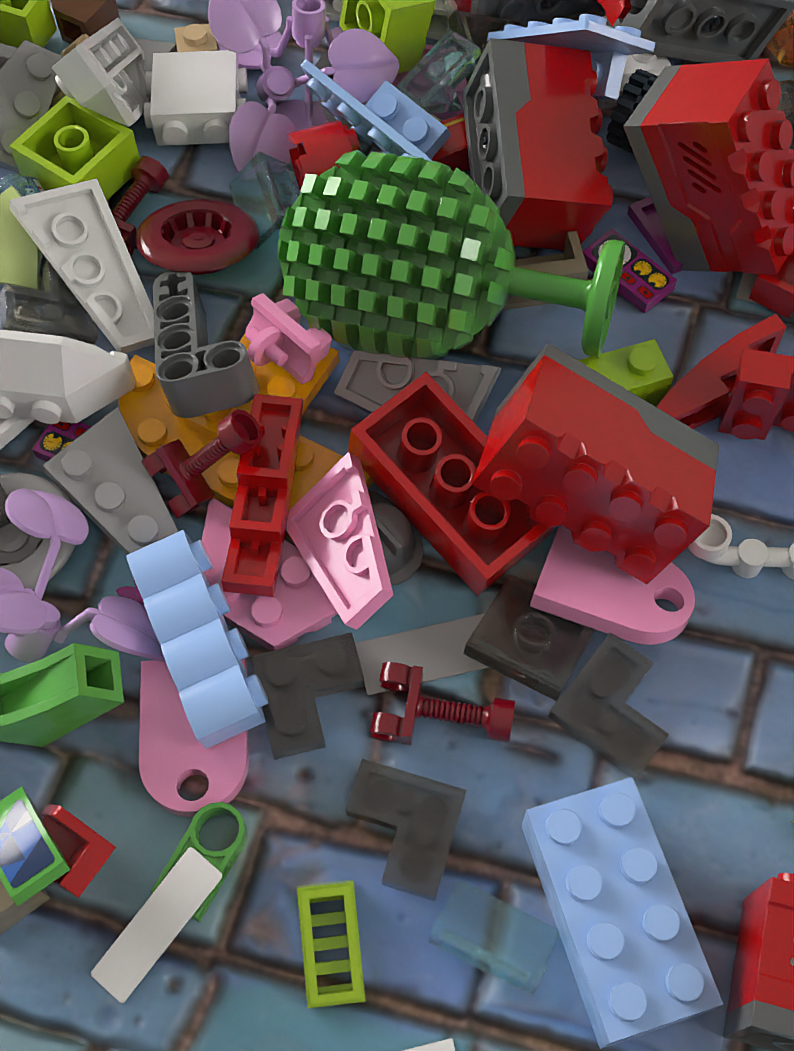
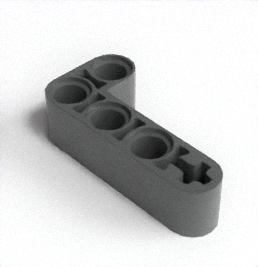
M170 270L158 276L153 284L155 372L172 413L177 417L191 418L241 406L250 402L254 398V394H258L259 384L245 345L238 341H224L208 345L206 311L191 272Z

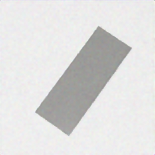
M502 609L355 643L367 695L390 691L380 687L381 682L379 680L384 662H397L413 667V665L423 667L424 683L517 661Z

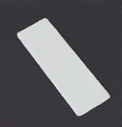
M188 848L91 971V976L120 1003H124L222 879V873L194 848Z

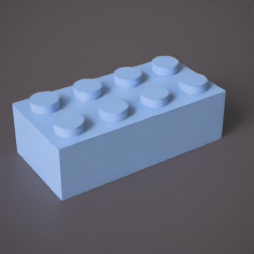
M633 777L526 810L521 827L600 1049L708 1013L723 1005Z

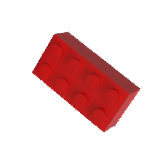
M425 372L351 429L347 452H351L360 458L362 468L395 506L405 514L413 526L469 588L479 596L548 538L556 526L546 527L530 518L527 506L516 499L502 502L472 485L488 437L438 383Z

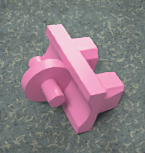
M263 293L253 297L251 301L253 316L245 331V337L251 342L248 348L250 360L256 366H263L273 361L277 366H282L301 384L312 380L316 363L328 355L332 341L331 335L323 328L321 330L316 328L305 330L300 326L301 314L299 308L288 298L274 303Z

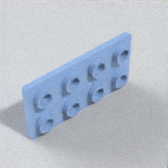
M581 14L579 21L567 18H554L552 24L530 21L526 28L518 25H505L503 31L489 32L487 42L490 38L590 51L592 68L597 73V87L593 98L597 99V101L618 100L627 55L654 53L656 44L641 38V31L639 29L627 26H616L614 29L606 26V18L592 14Z
M307 59L300 65L310 79L306 86L315 96L323 101L321 103L322 107L336 120L342 121L344 118L352 125L350 129L354 128L357 136L369 146L374 142L381 148L382 151L380 153L396 154L397 156L413 155L424 157V160L433 162L431 160L432 157L451 136L446 126L387 80L364 106Z

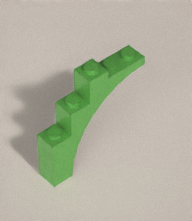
M72 643L43 659L1 673L0 742L44 747L124 703L119 651Z

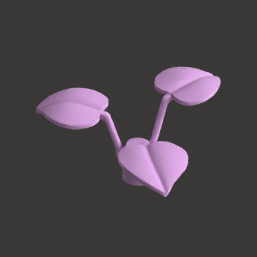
M209 0V26L214 38L222 47L234 53L243 54L252 51L258 42L261 46L262 64L260 68L264 74L257 81L256 91L258 97L265 103L268 110L258 102H246L233 114L229 126V146L233 163L245 183H251L261 177L281 170L291 162L289 149L296 148L297 145L287 140V134L295 132L296 128L290 118L282 114H275L276 105L290 97L294 88L306 84L310 79L307 75L294 78L287 68L283 66L272 67L270 64L269 43L265 37L274 34L282 23L281 10L277 0ZM349 29L341 32L329 46L328 58L332 67L319 69L327 76L333 75L332 80L359 102L365 103L370 100L385 80L391 84L393 83L399 70V63L397 57L377 36L363 29Z
M324 0L292 1V16H287L286 28L283 35L276 31L274 34L265 37L269 43L270 63L272 57H282L291 34L300 47L305 48V59L313 64V48L319 46L324 36L329 47L332 41L341 32H344L340 26L330 30V18L325 17L326 4ZM217 42V47L219 51L226 50ZM259 42L252 51L243 54L237 53L239 68L246 67L248 70L261 69L262 54ZM306 84L305 101L296 99L286 100L280 103L275 111V114H282L290 118L295 125L296 131L328 123L320 102L312 101V92Z
M25 488L11 492L5 502V511L10 521L29 535L38 538H49L50 546L34 591L30 588H24L21 580L14 573L0 567V632L9 633L4 642L6 650L14 658L22 662L32 663L43 659L53 640L62 644L68 634L86 621H91L90 630L92 634L104 644L128 654L164 662L165 658L161 645L151 625L145 605L132 599L119 596L104 597L100 601L98 609L87 608L63 627L61 626L58 609L52 604L41 600L60 549L61 541L75 545L83 544L89 532L87 520L74 504L58 495Z

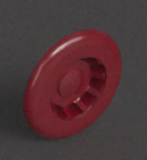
M193 199L166 205L147 216L137 229L135 243L139 253L156 266L177 272H191L192 275H203L218 272L246 258L257 246L260 234L253 217L243 209L223 201Z

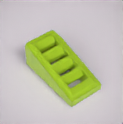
M343 880L297 886L307 1008L364 1002L365 991L354 881ZM343 899L344 910L311 914L310 903ZM346 923L347 934L313 938L312 927ZM348 947L349 958L315 962L314 951ZM351 972L352 983L317 987V975Z

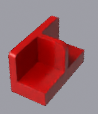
M47 805L40 813L43 816L42 821L57 842L70 868L68 872L56 879L54 883L79 898L116 847L60 805Z

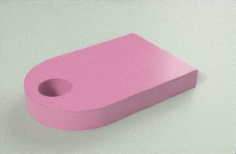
M559 525L535 588L530 607L633 643L654 645L670 641L684 630L694 609L695 595L687 576L672 562L652 581L645 584L617 568L612 554L605 550L589 552L575 544L570 530ZM655 600H668L677 607L678 611L669 612L663 610L656 604Z
M245 658L242 660L247 674V660ZM141 661L139 772L146 790L163 809L184 817H194L202 807L210 803L223 802L229 804L241 790L248 773V730L206 749L194 735L166 661ZM192 775L206 777L209 781V787L203 797L195 801H188L180 797V787L186 778Z

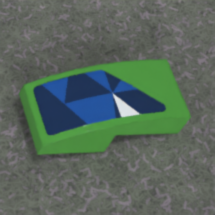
M22 786L0 801V880L18 907L70 870L57 842L45 827L34 802Z

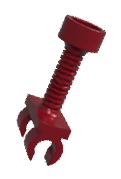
M142 156L131 170L134 182L111 211L130 256H132L134 248L137 249L135 243L137 230L135 226L126 223L127 219L148 192L158 193L169 179L166 168L159 161L149 156Z
M236 409L219 422L218 436L194 455L190 456L180 439L160 446L155 452L144 458L141 463L151 478L158 472L162 474L168 470L182 493L174 497L167 504L178 519L185 513L189 514L196 510L207 500L215 496L201 473L231 451L236 454H245L255 447L262 439L261 428L251 414L245 410Z
M384 662L382 664L379 680L381 682L380 687L390 691L408 692L404 718L390 713H373L370 727L372 738L386 742H402L405 745H412L416 719L423 716V718H434V720L439 718V721L444 719L445 722L449 720L451 723L454 721L457 724L458 722L460 724L465 722V725L470 723L471 726L475 724L476 727L481 725V728L487 731L489 740L509 743L515 700L494 697L493 702L489 706H484V708L478 706L477 708V705L472 707L471 704L466 705V703L461 705L460 702L456 704L454 701L452 703L445 700L440 701V699L435 701V698L430 700L429 697L425 699L424 696L420 695L424 677L423 667L414 665L410 667L397 662Z

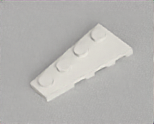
M97 178L9 200L10 211L117 352L128 353L155 344L153 307Z

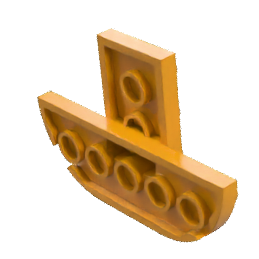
M244 334L239 342L245 345L248 352L251 342ZM330 347L328 355L316 363L312 380L301 384L282 366H277L273 361L263 366H256L252 361L251 364L259 384L258 394L302 398L303 415L340 360L339 351ZM136 354L130 360L136 379L135 387L118 399L119 410L143 458L155 452L160 446L180 439L190 456L194 455L218 436V424L221 420L236 409L245 410L250 414L253 402L252 399L241 406L191 418L177 417L172 413L157 378L155 364ZM299 435L289 510L344 456ZM231 451L201 474L215 494L212 498L233 508L238 488L236 472L241 454ZM168 470L164 472L165 474L171 476ZM363 470L367 488H369L373 480Z

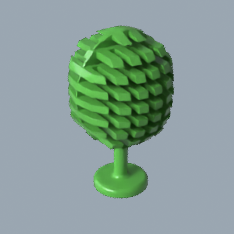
M359 150L343 154L335 162L341 168L334 166L320 176L316 174L305 175L300 191L301 194L293 206L287 208L278 239V260L280 261L284 278L283 295L296 298L295 305L299 308L305 319H307L309 328H316L318 330L323 328L331 335L332 340L352 351H364L377 355L380 353L390 354L397 358H407L408 356L410 358L434 360L446 357L452 348H454L453 350H458L472 342L473 336L481 337L482 329L486 325L491 326L511 295L583 310L585 318L581 340L582 350L588 356L600 358L610 327L625 254L624 241L609 240L604 244L592 280L516 267V255L511 232L509 229L508 231L506 230L505 223L499 215V208L487 193L485 196L481 192V188L471 177L457 167L455 171H452L445 164L437 161L431 162L424 160V157L413 155L397 156L390 153L371 152L367 157Z

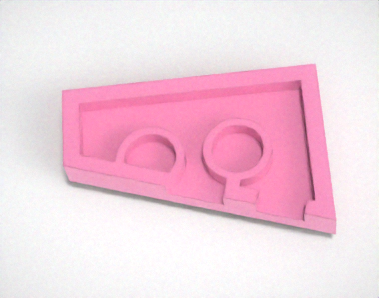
M348 452L289 510L286 530L344 624L357 630L394 594L361 460L351 452Z

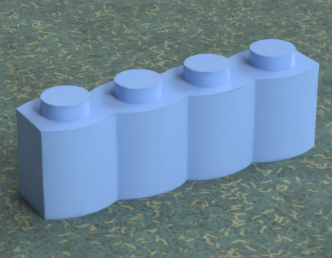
M182 530L126 555L133 578L143 598L151 625L161 645L166 664L177 687L184 711L196 739L208 749L266 722L261 707L269 703L267 695L258 676L254 674L248 677L242 660L249 657V652L237 628L228 630L223 615L230 612L231 609L219 583L212 586L209 584L205 571L213 568L201 540L192 543L185 531Z

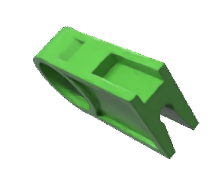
M223 802L210 803L202 807L193 817L189 828L150 893L153 894L187 849L190 847L194 848L222 873V879L191 917L201 922L247 842V826L240 812L232 805ZM225 814L232 816L239 825V833L235 842L223 851L205 849L200 842L199 835L202 825L215 815Z

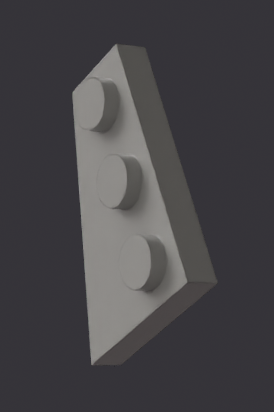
M27 40L23 41L0 69V167L17 174L20 173L9 145L49 111L57 87L55 80L57 74L51 67L63 58V56Z
M353 350L334 393L374 412L423 373L427 372L466 415L476 423L502 368L443 360L410 358L408 356L407 358H397L390 354L380 353L377 355Z
M118 407L43 465L45 474L126 555L178 532L153 478L149 476L141 463L143 460L141 453Z

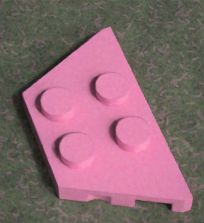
M213 498L208 504L201 542L213 568L205 571L209 584L212 586L219 583L223 590L221 580L231 540L229 524L233 509ZM284 540L274 597L224 592L231 609L230 612L223 615L225 622L274 653H278L296 643L303 634L316 632L332 623L331 618L338 614L298 548Z

